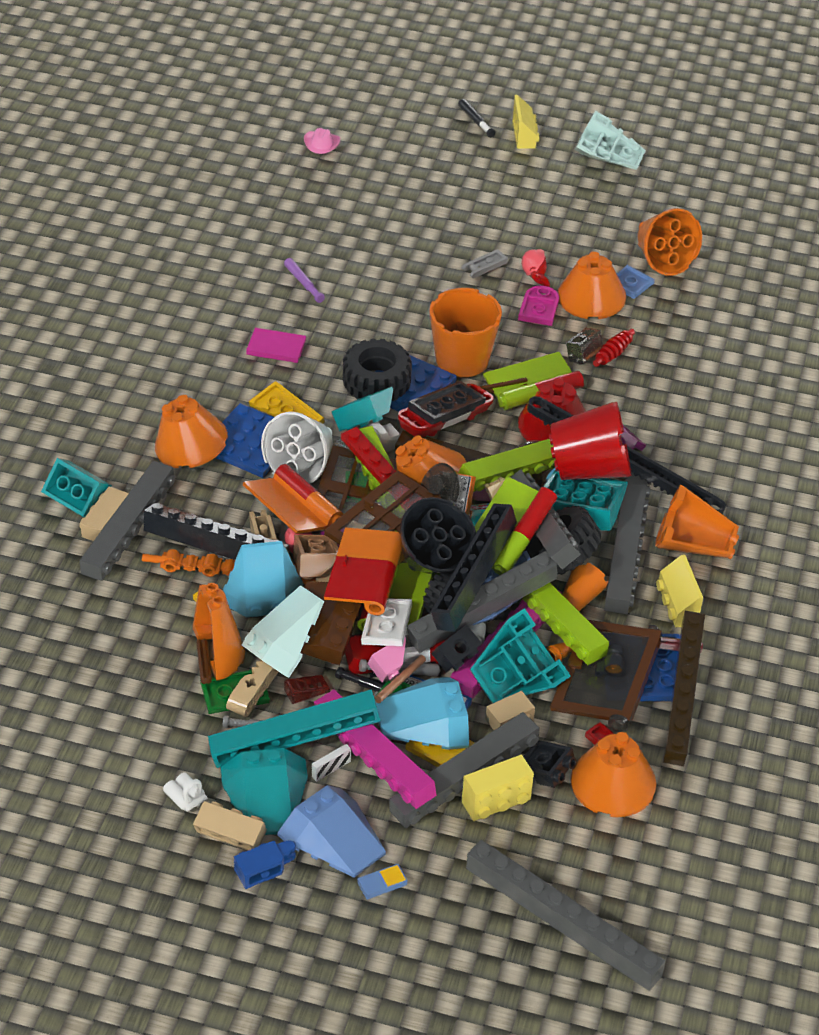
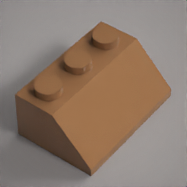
M294 535L293 559L299 576L304 579H314V577H320L334 565L339 549L337 543L325 535Z

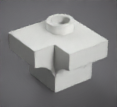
M377 421L366 425V427L373 426L386 453L395 449L400 433L391 423L382 426Z

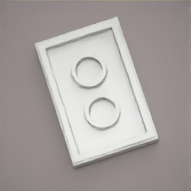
M388 599L383 614L372 615L368 613L361 638L362 645L403 646L412 608V599Z

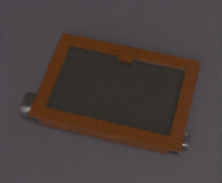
M588 620L609 641V646L611 644L623 646L624 674L615 678L607 675L597 677L595 676L596 663L604 661L607 656L587 665L572 650L566 665V670L571 677L558 685L550 705V710L609 720L608 726L612 730L626 732L631 720L635 716L661 644L660 640L663 635L662 630L656 625L641 628Z

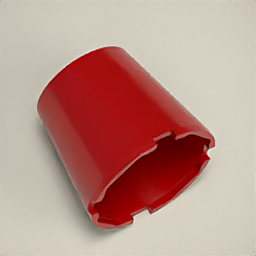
M611 402L551 424V434H549L550 443L553 445L551 447V454L553 459L556 458L554 460L556 472L559 471L561 480L632 476L627 444H622L621 434L624 432L618 402Z

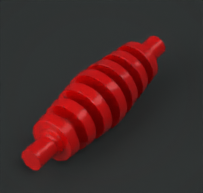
M632 328L628 331L623 330L610 338L597 352L593 365L595 367H598L600 364L606 365L620 356L632 342L635 330Z

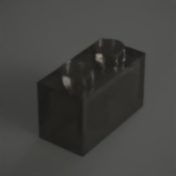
M586 327L566 342L569 362L585 364L603 347L600 329Z

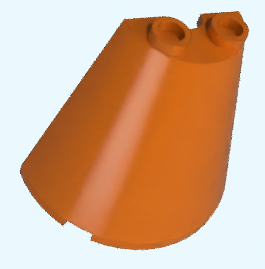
M680 485L670 502L671 505L667 513L663 517L657 533L655 546L659 549L732 559L735 553L733 546L736 545L739 539V535H737L739 526L686 487Z
M216 583L199 585L193 630L198 640L213 639L214 661H210V668L217 681L227 678L238 671V667L245 660V647L242 646L243 641L225 593L218 588Z

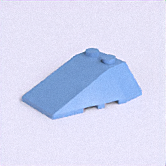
M329 785L295 807L277 834L284 842L286 840L294 841L296 851L303 850L311 854V858L316 860L320 858L330 863L329 866L352 877H356L386 854L384 847L357 802L341 788Z

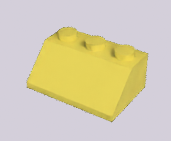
M515 95L513 127L517 149L536 148V142H539L536 114H533L530 105L520 96Z
M681 555L660 571L659 579L656 581L657 590L662 593L663 604L667 606L669 619L673 621L675 628L681 627L685 611L700 613L703 602L702 593L686 555Z

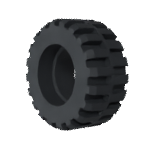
M376 338L370 339V341L363 340L360 344H354L344 355L343 385L349 394L354 395L356 399L392 387V401H395L399 396L402 397L410 387L411 357L401 345H396L391 340L390 342L386 341V339L376 340ZM372 370H381L384 372H372Z
M580 506L564 507L562 510L556 511L560 516L559 518L566 525V528L573 535L572 537L579 544L577 549L581 553L563 570L557 564V574L560 575L565 574L569 570L572 571L576 566L583 564L597 550L601 542L599 527L588 511ZM535 534L524 551H527L530 558H533L546 551V549Z

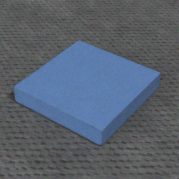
M629 265L617 273L626 291V295L633 299L653 285L655 279Z

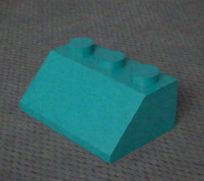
M386 388L331 411L339 431L346 429L348 431L358 427L357 425L364 427L371 424L370 420L375 423L384 419L382 415L390 411L393 388Z
M57 458L41 492L82 517H86L91 506L95 505L100 495L112 485L69 460Z

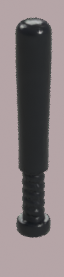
M338 667L335 673L337 679L344 678L358 683L361 687L369 690L372 689L374 692H379L385 684L345 671L343 667Z

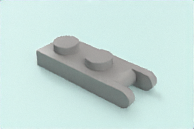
M497 249L464 264L462 270H472L470 277L476 278L507 264L508 258Z

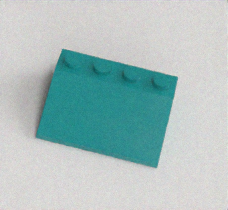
M554 470L544 487L552 490L558 497L553 505L555 511L562 510L564 507H583L588 511L600 530L610 531L616 522L628 482L607 478L561 480L559 471L556 472Z

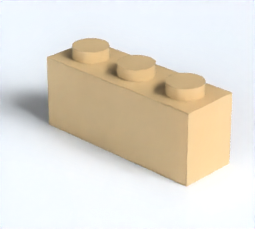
M108 487L100 495L96 504L91 506L86 517L82 518L80 522L82 537L94 541L129 493Z
M214 801L211 803L203 802L193 823L197 833L248 851L261 844L267 831L261 818L245 816L237 809H225L221 804Z

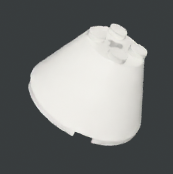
M284 412L274 417L266 425L261 440L264 461L270 465L273 475L280 465L288 464L308 483L314 482L323 473L333 446L332 430L329 427L298 412Z

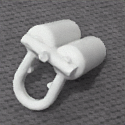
M186 772L181 773L175 781L167 782L163 787V791L177 806L187 812L195 807L199 808L200 804L208 799L205 791L202 789L201 781L198 779L193 780Z

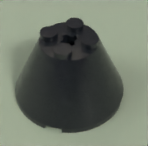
M424 498L413 503L404 513L400 524V535L404 557L411 570L428 573H451L455 571L476 535V530L469 516L464 511L461 512L453 506L454 503L442 498Z

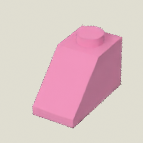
M406 637L404 638L403 646H385L371 655L367 664L382 683L388 679L392 681L400 674L399 670L403 665Z

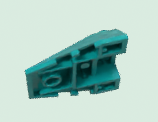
M525 608L504 623L470 669L492 704L520 691L525 695L552 689L571 677L560 659L556 662L534 632L532 628L536 624Z
M285 748L240 752L221 766L222 787L230 797V802L235 809L241 811L245 816L261 818L267 829L265 835L278 834V831L303 798L304 788L308 780L306 759Z

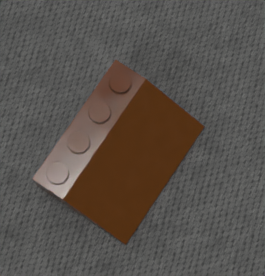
M307 581L305 589L322 599L324 603L315 625H311L307 634L310 636L308 643L304 642L300 653L340 666L363 603L324 600L328 582Z

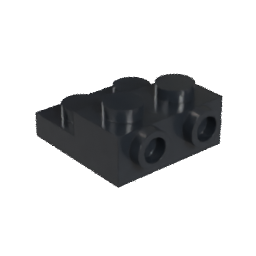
M541 740L530 747L523 756L534 773L536 783L555 788L558 783H563L566 772L569 769H574L576 765V758L572 747Z

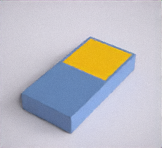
M399 864L362 876L358 878L357 883L366 900L406 886L408 880Z

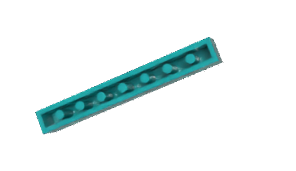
M371 689L208 736L211 756L216 768H219L240 752L277 748L286 749L377 723L381 720Z

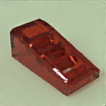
M323 675L292 678L284 681V690L292 704L330 692V688ZM320 682L322 687H318L316 683Z

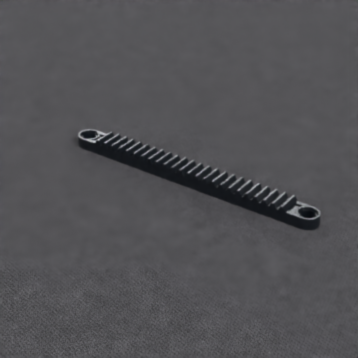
M537 396L530 398L527 405L528 412L542 420L544 425L549 424L550 428L552 423L573 416ZM533 404L539 405L541 408H536ZM627 446L631 472H634L635 477L639 475L641 480L646 479L647 483H653L655 488L659 486L660 491L666 490L667 495L673 494L674 496L678 487L682 485L710 506H718L720 509L716 510L723 515L726 504L722 499Z

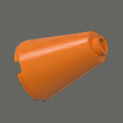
M587 562L586 565H578L571 571L562 595L580 611L603 592L609 582L608 580L605 582V574L599 568Z

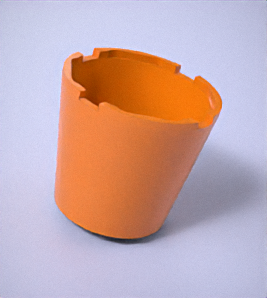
M455 288L440 293L438 298L431 302L430 321L435 357L439 368L455 374L457 377L476 376L487 368L502 316L501 306L493 296L481 294L478 289Z

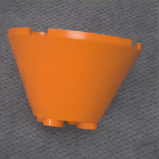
M680 208L669 209L640 223L638 245L641 247L648 264L653 270L667 276L677 275L689 268L688 265L693 259L696 260L702 245L701 226L691 212Z
M590 252L589 255L580 258L558 289L560 305L568 313L584 319H588V317H598V319L611 317L617 314L626 302V291L612 266V262L606 257L599 255L598 252Z
M180 395L177 399L162 407V416L155 442V452L163 464L173 468L188 465L189 468L197 467L213 460L223 451L226 446L225 441L228 438V432L225 425L199 402L189 398L187 395Z
M419 435L413 437L412 440L403 446H399L395 451L397 470L434 494L437 492L440 470L458 473L462 464L467 463L459 452L424 439Z
M619 732L602 738L577 760L571 773V786L576 798L589 810L595 813L599 811L610 814V817H627L642 811L650 804L656 790V777L638 744L627 733Z

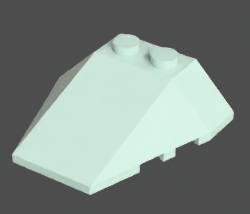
M595 110L575 150L589 158L636 170L646 150L632 138L628 139L623 134L624 131L621 128L617 129L613 126L612 120Z
M300 585L252 628L245 637L242 646L289 678L302 658L301 649L304 642L308 643L310 636L307 634L311 625H315L324 601Z

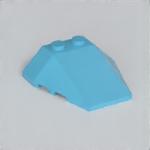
M283 541L241 545L234 562L235 566L229 573V580L224 585L223 592L232 610L245 617L265 616L300 585L303 587V580L297 573V569L293 565Z
M450 677L425 680L390 694L381 703L376 702L381 720L378 722L380 730L388 739L409 742V740L418 741L426 746H429V744L440 745L442 749L448 750L469 747L468 713L459 682Z

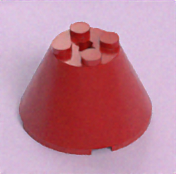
M561 378L545 383L533 396L541 397L573 416L586 412L576 390ZM533 404L534 407L541 408L539 405ZM526 405L518 418V428L521 435L531 444L549 439V434H551L550 425H544L542 420L530 414Z

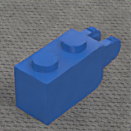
M273 840L234 856V870L244 888L248 889L282 875L284 864L294 860L296 856L294 851L296 845L292 840H286V842L276 844Z

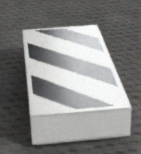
M344 744L312 763V778L317 782L351 762V748Z

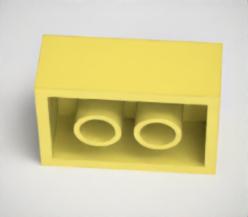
M519 755L467 774L463 780L462 804L473 821L485 819L494 813L506 811L518 804H524L531 800L534 773L524 757Z

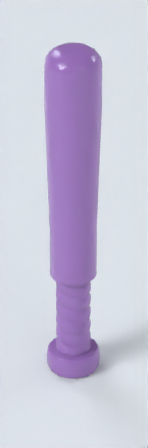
M287 258L284 261L285 267L306 290L312 293L317 303L324 301V294L314 287V284L292 258Z

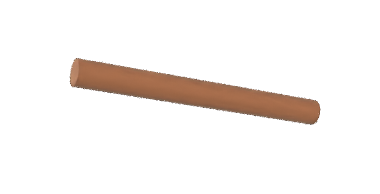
M423 655L416 658L374 697L375 701L381 703L426 661V658Z

